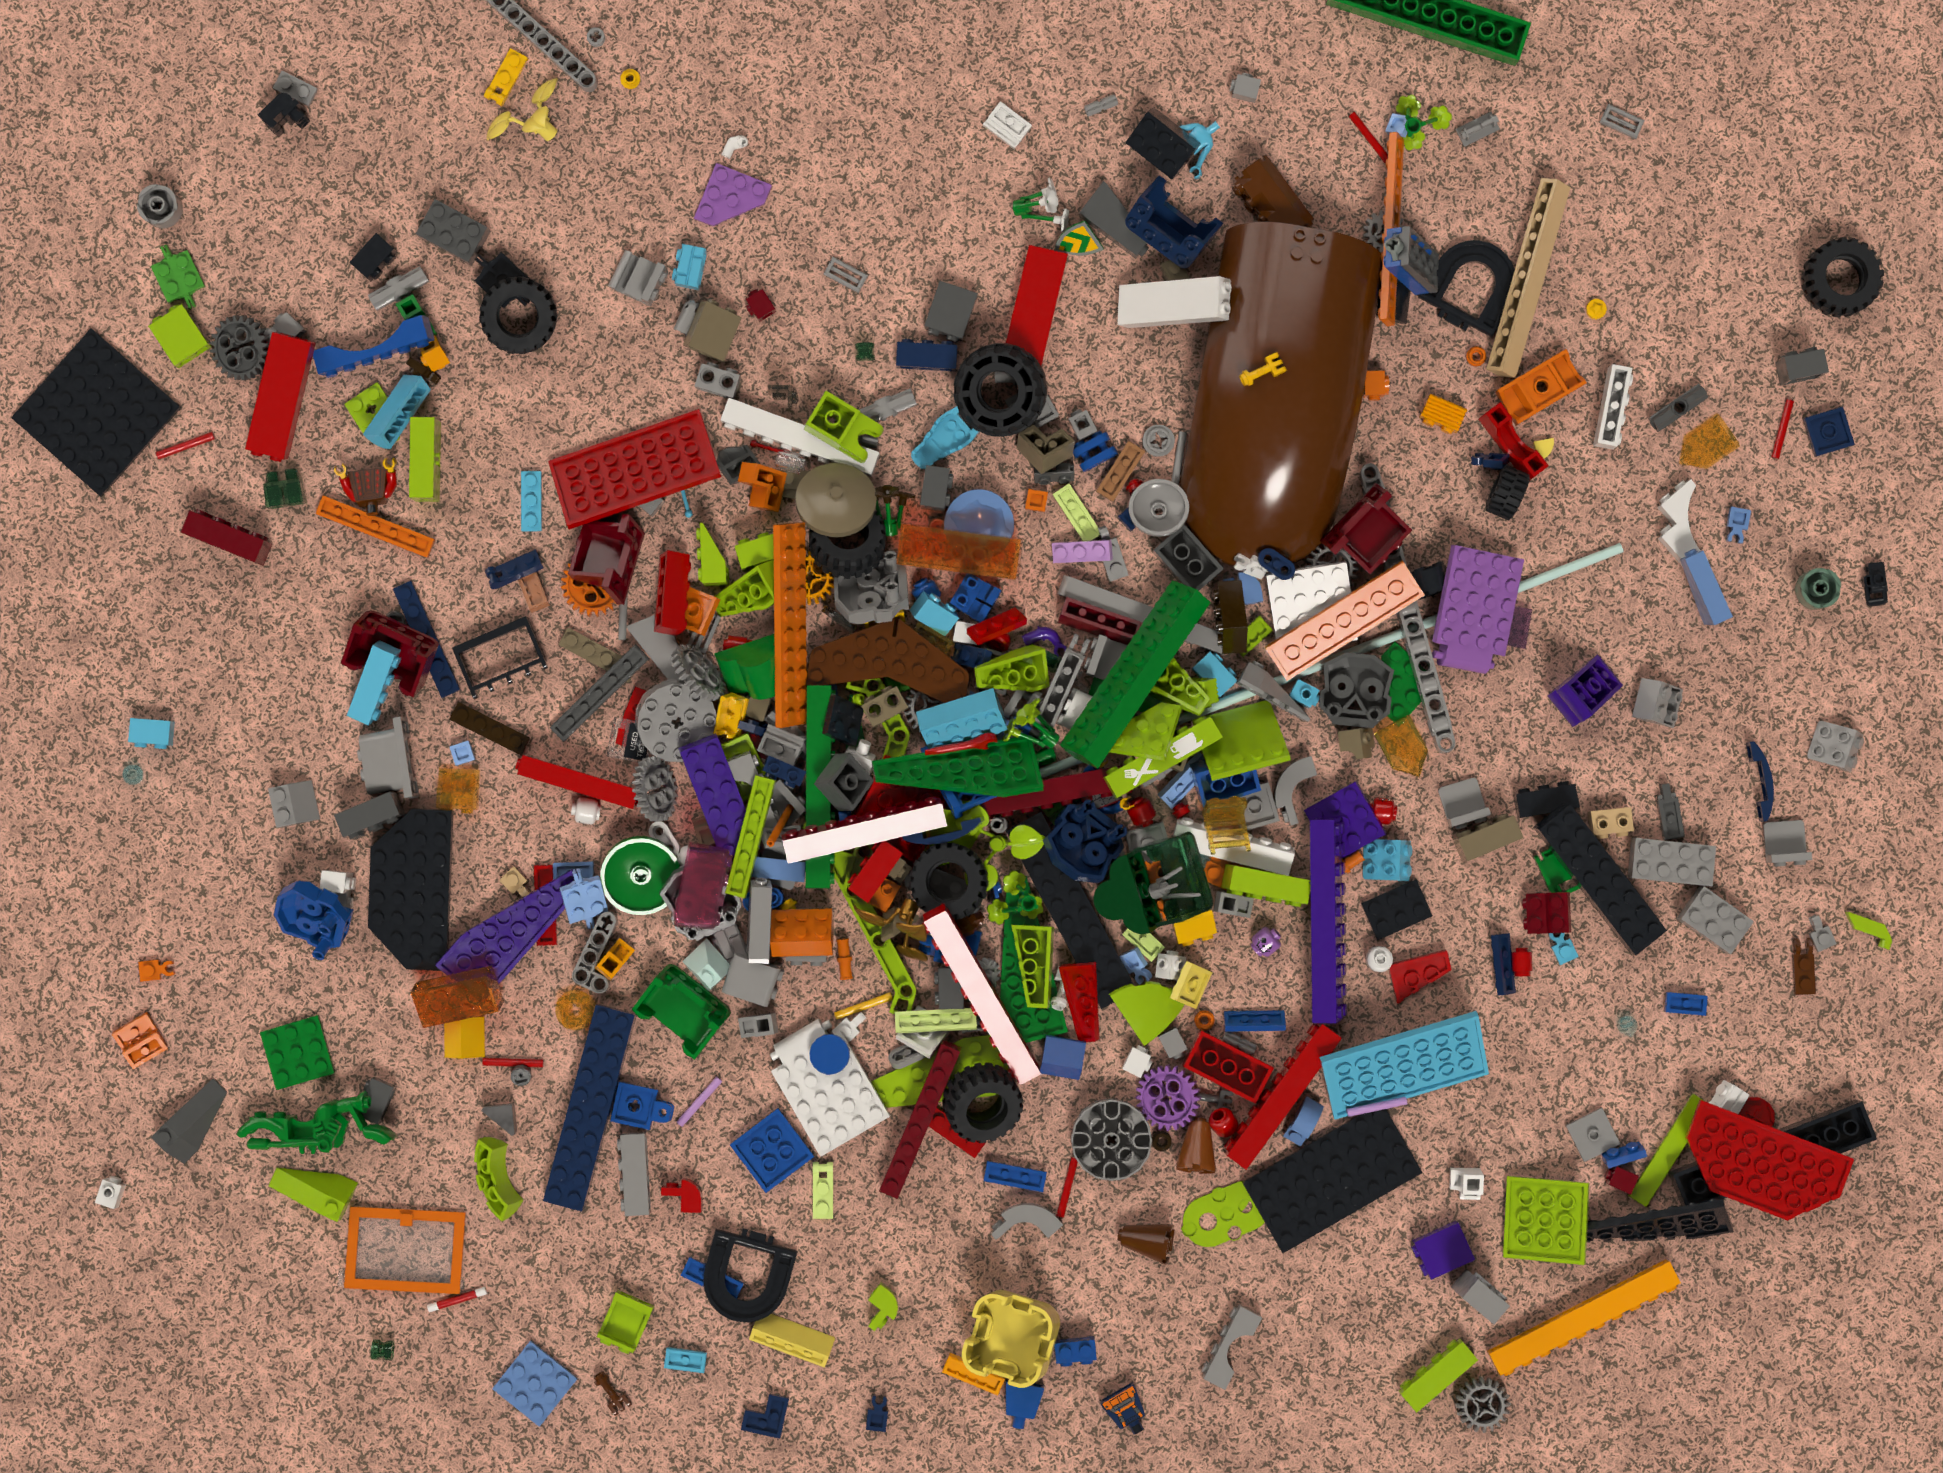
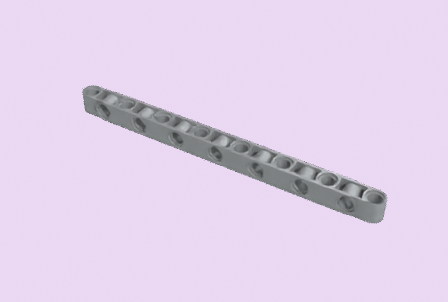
M1372 463L1364 465L1359 474L1363 496L1375 483L1385 489L1378 467ZM1372 470L1374 477L1370 479L1365 477L1364 471ZM1400 546L1396 550L1395 555H1388L1389 558L1383 564L1384 571L1402 560L1407 566L1402 547ZM1416 600L1397 612V617L1435 748L1439 753L1447 754L1454 749L1455 738ZM1409 623L1416 624L1417 632H1410L1407 625ZM1419 662H1426L1428 670L1421 671L1418 667ZM1431 700H1436L1439 703L1438 710L1430 708L1429 702ZM1441 739H1447L1450 742L1449 749L1441 747Z

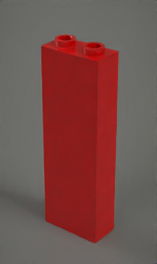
M1029 245L1006 343L1023 348L1032 354L1042 367L1068 254Z
M272 332L245 446L246 450L251 451L250 454L262 457L263 454L268 455L270 460L282 462V459L289 458L316 342L280 332Z
M522 755V758L517 760L515 769L518 770V775L630 809H638V800H634L636 793L632 792L634 789L632 787L526 755Z

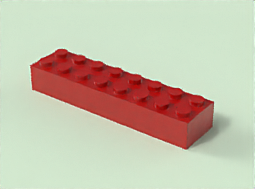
M1313 1023L1306 1032L1309 1034L1305 1041L1302 1039L1295 1047L1297 1052L1293 1057L1289 1056L1283 1063L1284 1070L1281 1074L1277 1072L1272 1078L1271 1082L1273 1085L1269 1090L1265 1089L1259 1097L1261 1099L1260 1103L1257 1106L1253 1105L1247 1113L1249 1118L1245 1123L1242 1121L1238 1125L1237 1134L1234 1139L1230 1137L1225 1143L1224 1148L1226 1150L1224 1153L1226 1156L1245 1170L1251 1165L1322 1067L1320 1057L1331 1054L1342 1039L1324 1024Z

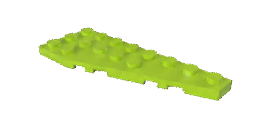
M990 1035L966 1037L952 1043L962 1048L949 1080H953L955 1078L954 1075L958 1071L962 1072L965 1067H973L976 1063H981L982 1065H985L986 1062L992 1063L993 1066H1002L1007 1071L1008 1065L1007 1063H1002L998 1055L1000 1051L997 1047L994 1048L989 1040ZM938 1050L935 1051L930 1059L925 1057L920 1061L904 1068L896 1069L871 1081L886 1108L916 1104ZM985 1093V1094H981V1095L977 1096L976 1098H978V1097H987V1096H996V1095H999V1094H996V1093ZM942 1094V1096H941L939 1102H942V1100H943V1098H944L943 1094Z

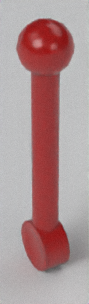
M756 440L750 442L752 448L759 447L788 457L791 453L789 450H781L760 444Z

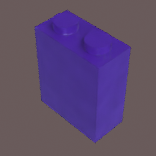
M1457 1221L1412 1240L1414 1246H1411L1413 1254L1416 1258L1419 1257L1422 1262L1419 1267L1424 1277L1428 1275L1431 1280L1475 1260Z

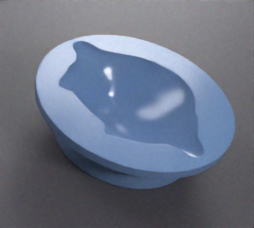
M983 489L970 490L959 495L947 509L944 520L945 534L950 545L962 556L974 560L989 559L1001 553L1010 543L1014 533L1013 513L1007 502L996 493Z

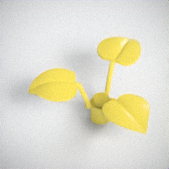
M555 78L545 82L535 91L532 103H537L539 109L525 123L510 117L511 113L509 111L497 116L490 125L487 140L501 135L508 127L509 122H516L523 126L522 131L525 133H538L546 141L551 140L556 135L557 129L549 122V109L546 106L542 107V102L551 96L558 79Z

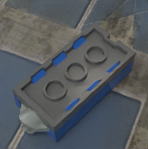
M1410 226L1387 229V237L1384 238L1386 256H1384L1383 262L1385 268L1414 295L1438 292L1437 270L1439 254Z

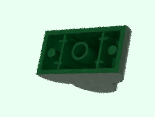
M1140 847L1129 851L1112 863L1110 879L1101 883L1095 890L1094 905L1098 913L1109 920L1122 919L1125 926L1132 932L1148 934L1162 926L1163 921L1157 901L1149 893L1151 881Z

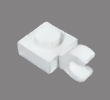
M1237 554L1234 558V561H1237L1234 568L1239 571L1243 570L1245 574L1262 579L1268 572L1259 565L1258 556L1253 555L1249 559L1242 554Z
M860 1012L852 1021L846 1017L832 1030V1033L835 1034L838 1031H842L849 1043L860 1033L856 1027L866 1019L865 1015Z

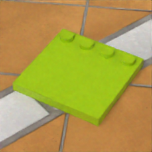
M1265 700L1205 716V718L1211 716L1223 737L1201 750L1212 781L1291 760L1270 702Z
M1507 1176L1503 1257L1585 1265L1590 1183Z

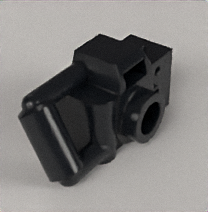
M1884 562L1865 564L1866 576L1862 577L1861 581L1865 591L1866 605L1869 607L1885 605L1888 602V586ZM1882 593L1880 598L1871 599L1870 594Z

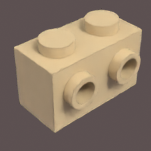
M1631 807L1588 811L1589 829L1596 835L1597 839L1608 838V834L1616 833V837L1628 836V832L1634 831Z

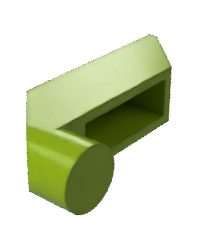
M1851 912L1845 913L1854 930L1880 938L1878 947L1890 950L1892 939L1884 924Z

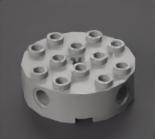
M668 679L646 691L642 695L635 713V726L642 744L652 755L668 762H683L678 750L679 747L713 735L717 717L712 701H708L707 698L703 700L701 695L696 696L694 690L691 692L690 687L685 686V682L678 679ZM678 717L680 721L674 724L672 720H676Z
M1114 1098L1095 1101L1082 1109L1073 1123L1070 1137L1074 1157L1082 1169L1095 1178L1109 1181L1127 1179L1138 1172L1149 1158L1152 1144L1150 1126L1140 1110L1127 1101ZM1108 1135H1110L1111 1137L1113 1135L1116 1136L1114 1138L1116 1141L1114 1144L1112 1142L1106 1143L1108 1141Z

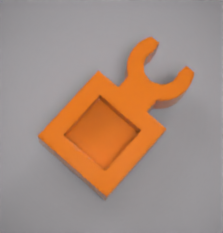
M160 959L138 962L140 982L161 980L162 973L166 976L175 975V972L167 971V966L174 964V961H166L162 965H160Z

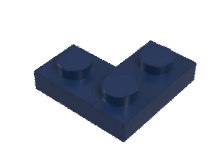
M770 1393L765 1413L745 1409L741 1430L780 1439L789 1397Z

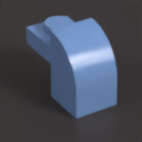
M1238 572V580H1242L1245 605L1262 603L1263 595L1259 581L1253 576ZM1234 578L1223 579V581L1235 580Z
M1306 1096L1283 1137L1301 1146L1314 1130L1324 1106Z

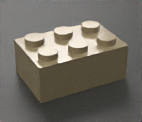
M1507 813L1494 817V822L1489 823V821L1475 825V830L1473 831L1466 829L1456 833L1457 837L1452 840L1461 861H1470L1524 838L1515 816H1508Z

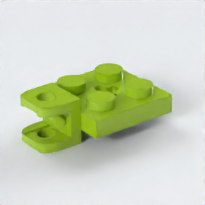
M376 382L344 405L362 433H364L388 397L380 384ZM370 406H376L374 414L367 413Z

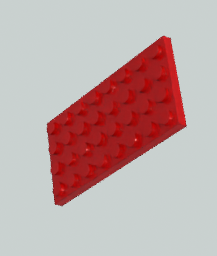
M700 409L548 461L569 530L722 477Z

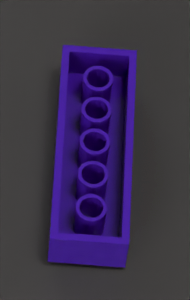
M715 733L679 747L678 750L720 858L725 863L734 859L746 809L720 741Z

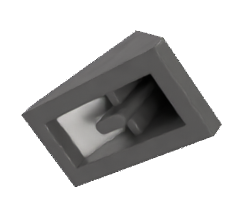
M514 1103L491 1105L482 1108L481 1111L511 1136L516 1134L517 1123Z

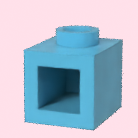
M1297 679L1289 696L1295 702L1309 709L1312 705L1316 706L1320 699L1318 693L1320 690Z

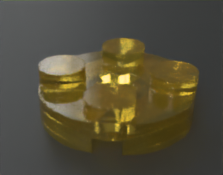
M570 990L557 1000L555 1007L556 1017L564 1028L581 1030L591 1023L596 1004L593 998L586 992ZM573 1004H576L577 1007H581V1011L578 1012V1016H575L574 1013L570 1012V1009L573 1008Z

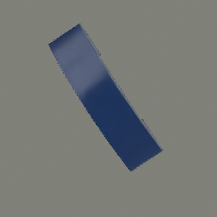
M1754 741L1746 742L1749 762L1757 761L1764 799V801L1756 802L1759 822L1768 821L1774 800L1772 773L1768 761L1759 746Z
M984 816L962 821V830L928 838L926 831L903 836L902 838L905 841L916 844L949 842L976 829L984 821Z

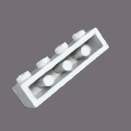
M1615 364L1608 367L1593 446L1613 450L1621 443L1622 433H1620V430L1626 418L1624 409L1628 405L1630 397L1628 388L1632 385L1633 381L1631 367Z

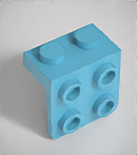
M1376 839L1365 845L1363 849V858L1365 859L1363 861V878L1409 881L1412 873L1410 857L1412 855L1411 841Z

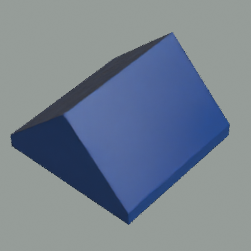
M1046 1035L1040 1066L1041 1074L1079 1080L1083 1067L1086 1042Z

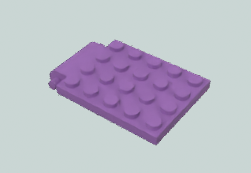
M1451 545L1432 639L1434 643L1440 644L1439 651L1433 650L1432 656L1437 659L1436 663L1438 665L1485 674L1495 666L1494 661H1492L1493 654L1505 656L1524 559Z

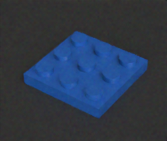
M779 1108L730 1144L765 1193L814 1157V1154Z

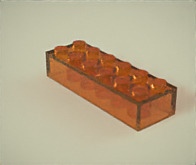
M902 523L896 564L1016 580L1019 578L1024 538Z

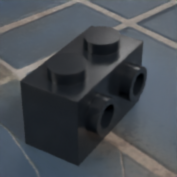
M375 233L349 263L371 282L373 279L376 280L381 276L382 269L396 259L395 255L398 252Z

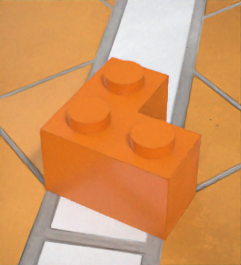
M742 462L738 482L753 486L748 506L765 511L779 512L787 473L757 463Z

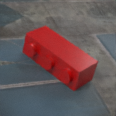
M887 840L873 845L871 850L874 852L870 858L866 856L859 865L862 868L858 874L853 873L847 882L850 884L848 889L867 903L903 854L902 850Z

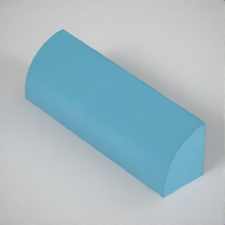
M417 375L402 376L363 433L369 441L385 449L392 448L409 423L410 417H413L431 390L424 379Z

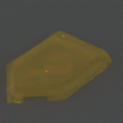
M1716 414L1684 436L1679 464L1708 469L1740 447L1739 442L1721 416Z
M1410 715L1376 731L1374 736L1391 768L1420 777L1428 749Z

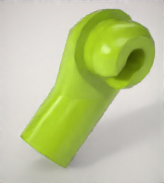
M863 694L853 695L852 703L859 706L865 704L863 702L865 700ZM872 706L869 709L870 714L874 712V708Z

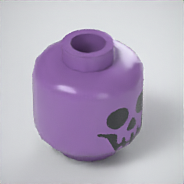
M1263 927L1252 936L1251 947L1260 957L1262 955L1268 957L1281 947L1279 940L1281 935L1275 928L1271 930L1268 927Z

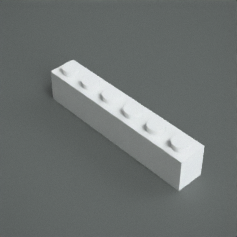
M1186 817L1177 819L1171 840L1172 847L1289 876L1295 855V848L1288 843H1274L1271 839L1265 837L1260 839L1254 838L1249 833L1242 832L1239 834L1229 828H1215L1212 824L1206 822L1202 824L1195 823L1194 820Z

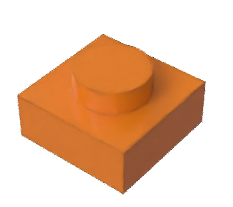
M1028 489L1025 509L1045 513L1048 492Z

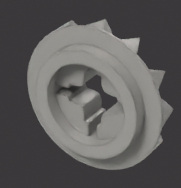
M1153 425L1143 435L1145 450L1155 457L1165 456L1174 447V435L1164 425ZM1155 433H1157V435H1159L1160 438H1167L1161 443L1162 449H1160L1158 444H1151V442H1153L1156 439Z

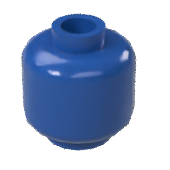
M925 577L913 584L912 595L915 600L918 599L923 591L929 595L934 593L939 598L941 597V591L933 579Z

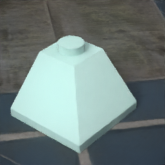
M705 939L682 961L708 991L727 975L730 967L727 960L708 939Z

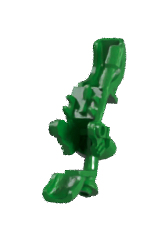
M363 1091L355 1097L341 1100L333 1099L320 1105L314 1114V1118L307 1122L299 1121L297 1115H286V1112L266 1114L265 1111H257L236 1133L238 1137L243 1138L248 1134L255 1133L259 1128H264L272 1131L281 1140L271 1141L269 1138H250L246 1145L248 1149L268 1150L271 1147H299L300 1153L304 1154L305 1147L307 1146L311 1150V1154H315L318 1146L321 1152L329 1153L333 1147L339 1148L345 1142V1134L351 1120L347 1119L342 1113L350 1112L365 1138L385 1145L398 1137L394 1131L386 1126L367 1124L362 1115L371 1106V1097L367 1091Z

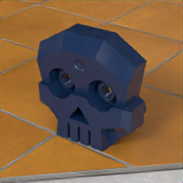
M1086 800L1081 804H1068L1054 821L1055 827L1043 839V843L1052 864L1074 881L1099 883L1104 879L1110 863L1115 861L1123 850L1122 837L1127 835V828L1121 829L1123 827L1122 824L1118 825L1098 810L1094 802L1090 803L1091 800Z

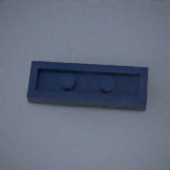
M1510 933L1491 935L1497 996L1514 994L1516 989L1514 971H1512Z

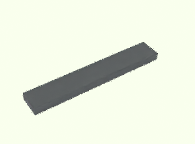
M635 644L550 729L565 742L650 658Z

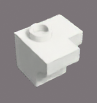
M1450 1168L1449 1188L1451 1190H1458L1460 1199L1480 1200L1484 1187V1174L1481 1168Z

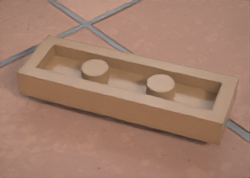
M1128 441L1096 492L1114 502L1145 451Z

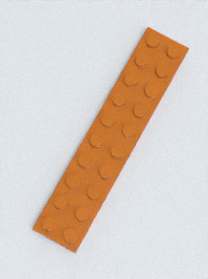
M805 522L773 525L776 728L807 723Z

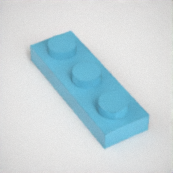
M521 471L522 532L542 531V471Z

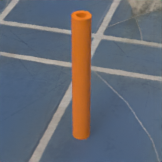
M791 804L786 806L766 842L768 846H774L793 812L794 807Z

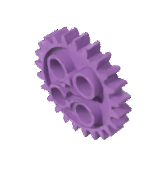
M1170 1064L1166 1065L1165 1070L1162 1065L1158 1066L1157 1071L1154 1068L1151 1069V1075L1146 1073L1144 1075L1146 1080L1141 1079L1139 1081L1143 1087L1136 1088L1141 1093L1135 1097L1141 1100L1136 1106L1143 1108L1141 1113H1146V1121L1152 1120L1151 1126H1154L1156 1123L1159 1124V1130L1164 1125L1167 1131L1172 1126L1175 1130L1179 1129V1124L1185 1127L1186 1121L1190 1123L1193 1120L1190 1115L1196 1116L1198 1114L1194 1109H1198L1201 1106L1196 1103V1101L1201 1099L1200 1096H1196L1200 1089L1193 1087L1197 1081L1191 1082L1192 1074L1185 1076V1069L1178 1072V1066H1175L1173 1070H1171ZM1171 1081H1176L1179 1084V1090H1174L1171 1087ZM1152 1086H1157L1160 1089V1095L1153 1093ZM1165 1096H1171L1172 1099H1165ZM1177 1101H1182L1184 1103V1110H1181L1177 1107ZM1158 1105H1161L1165 1108V1114H1160L1158 1112Z

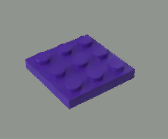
M1357 781L1304 810L1309 820L1317 817H1341L1342 822L1345 823V833L1342 834V842L1345 843V854H1342V858L1387 834Z

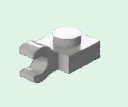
M1813 915L1808 918L1814 930L1808 934L1817 952L1837 944L1828 925L1822 926L1819 915Z

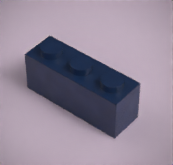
M902 339V342H897L896 368L956 372L958 347L951 341H942V344H934L932 340H922V343H914L912 339Z

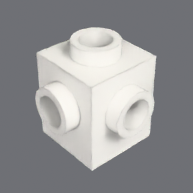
M1167 950L1166 954L1158 953L1155 977L1178 980L1180 971L1186 963V957L1178 956L1179 952Z

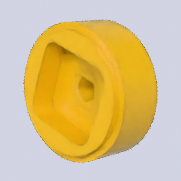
M1593 299L1586 306V314L1594 320L1602 318L1607 311L1605 302L1600 299Z

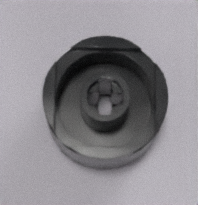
M1443 561L1434 563L1427 568L1424 566L1411 572L1424 593V596L1419 598V600L1442 592L1447 569Z

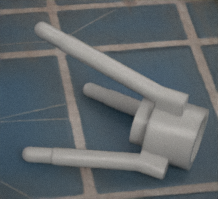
M1182 866L1161 878H1157L1156 883L1149 885V893L1153 899L1162 898L1166 900L1169 898L1199 897L1201 894H1169L1170 889L1177 887L1178 884L1169 885L1165 880L1183 869Z

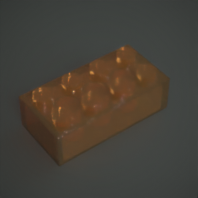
M492 966L419 981L415 983L410 992L423 1028L496 1013L500 1011L504 1003Z

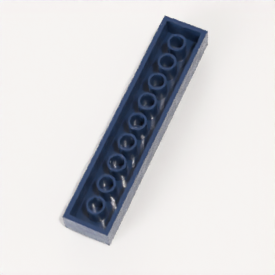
M601 1004L595 1005L546 1187L544 1202L581 1212L585 1209L637 1017L635 1013Z

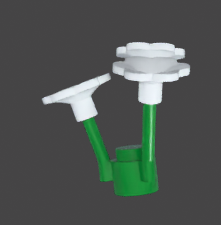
M1048 178L1047 188L1013 201L1015 216H1021L1022 219L1030 218L1053 221V223L1061 225V232L1067 229L1069 220L1068 209H1064L1062 216L1055 215L1050 217L1029 214V212H1032V206L1037 205L1045 206L1048 213H1056V206H1058L1059 200L1051 178ZM1043 196L1039 201H1030L1031 199Z

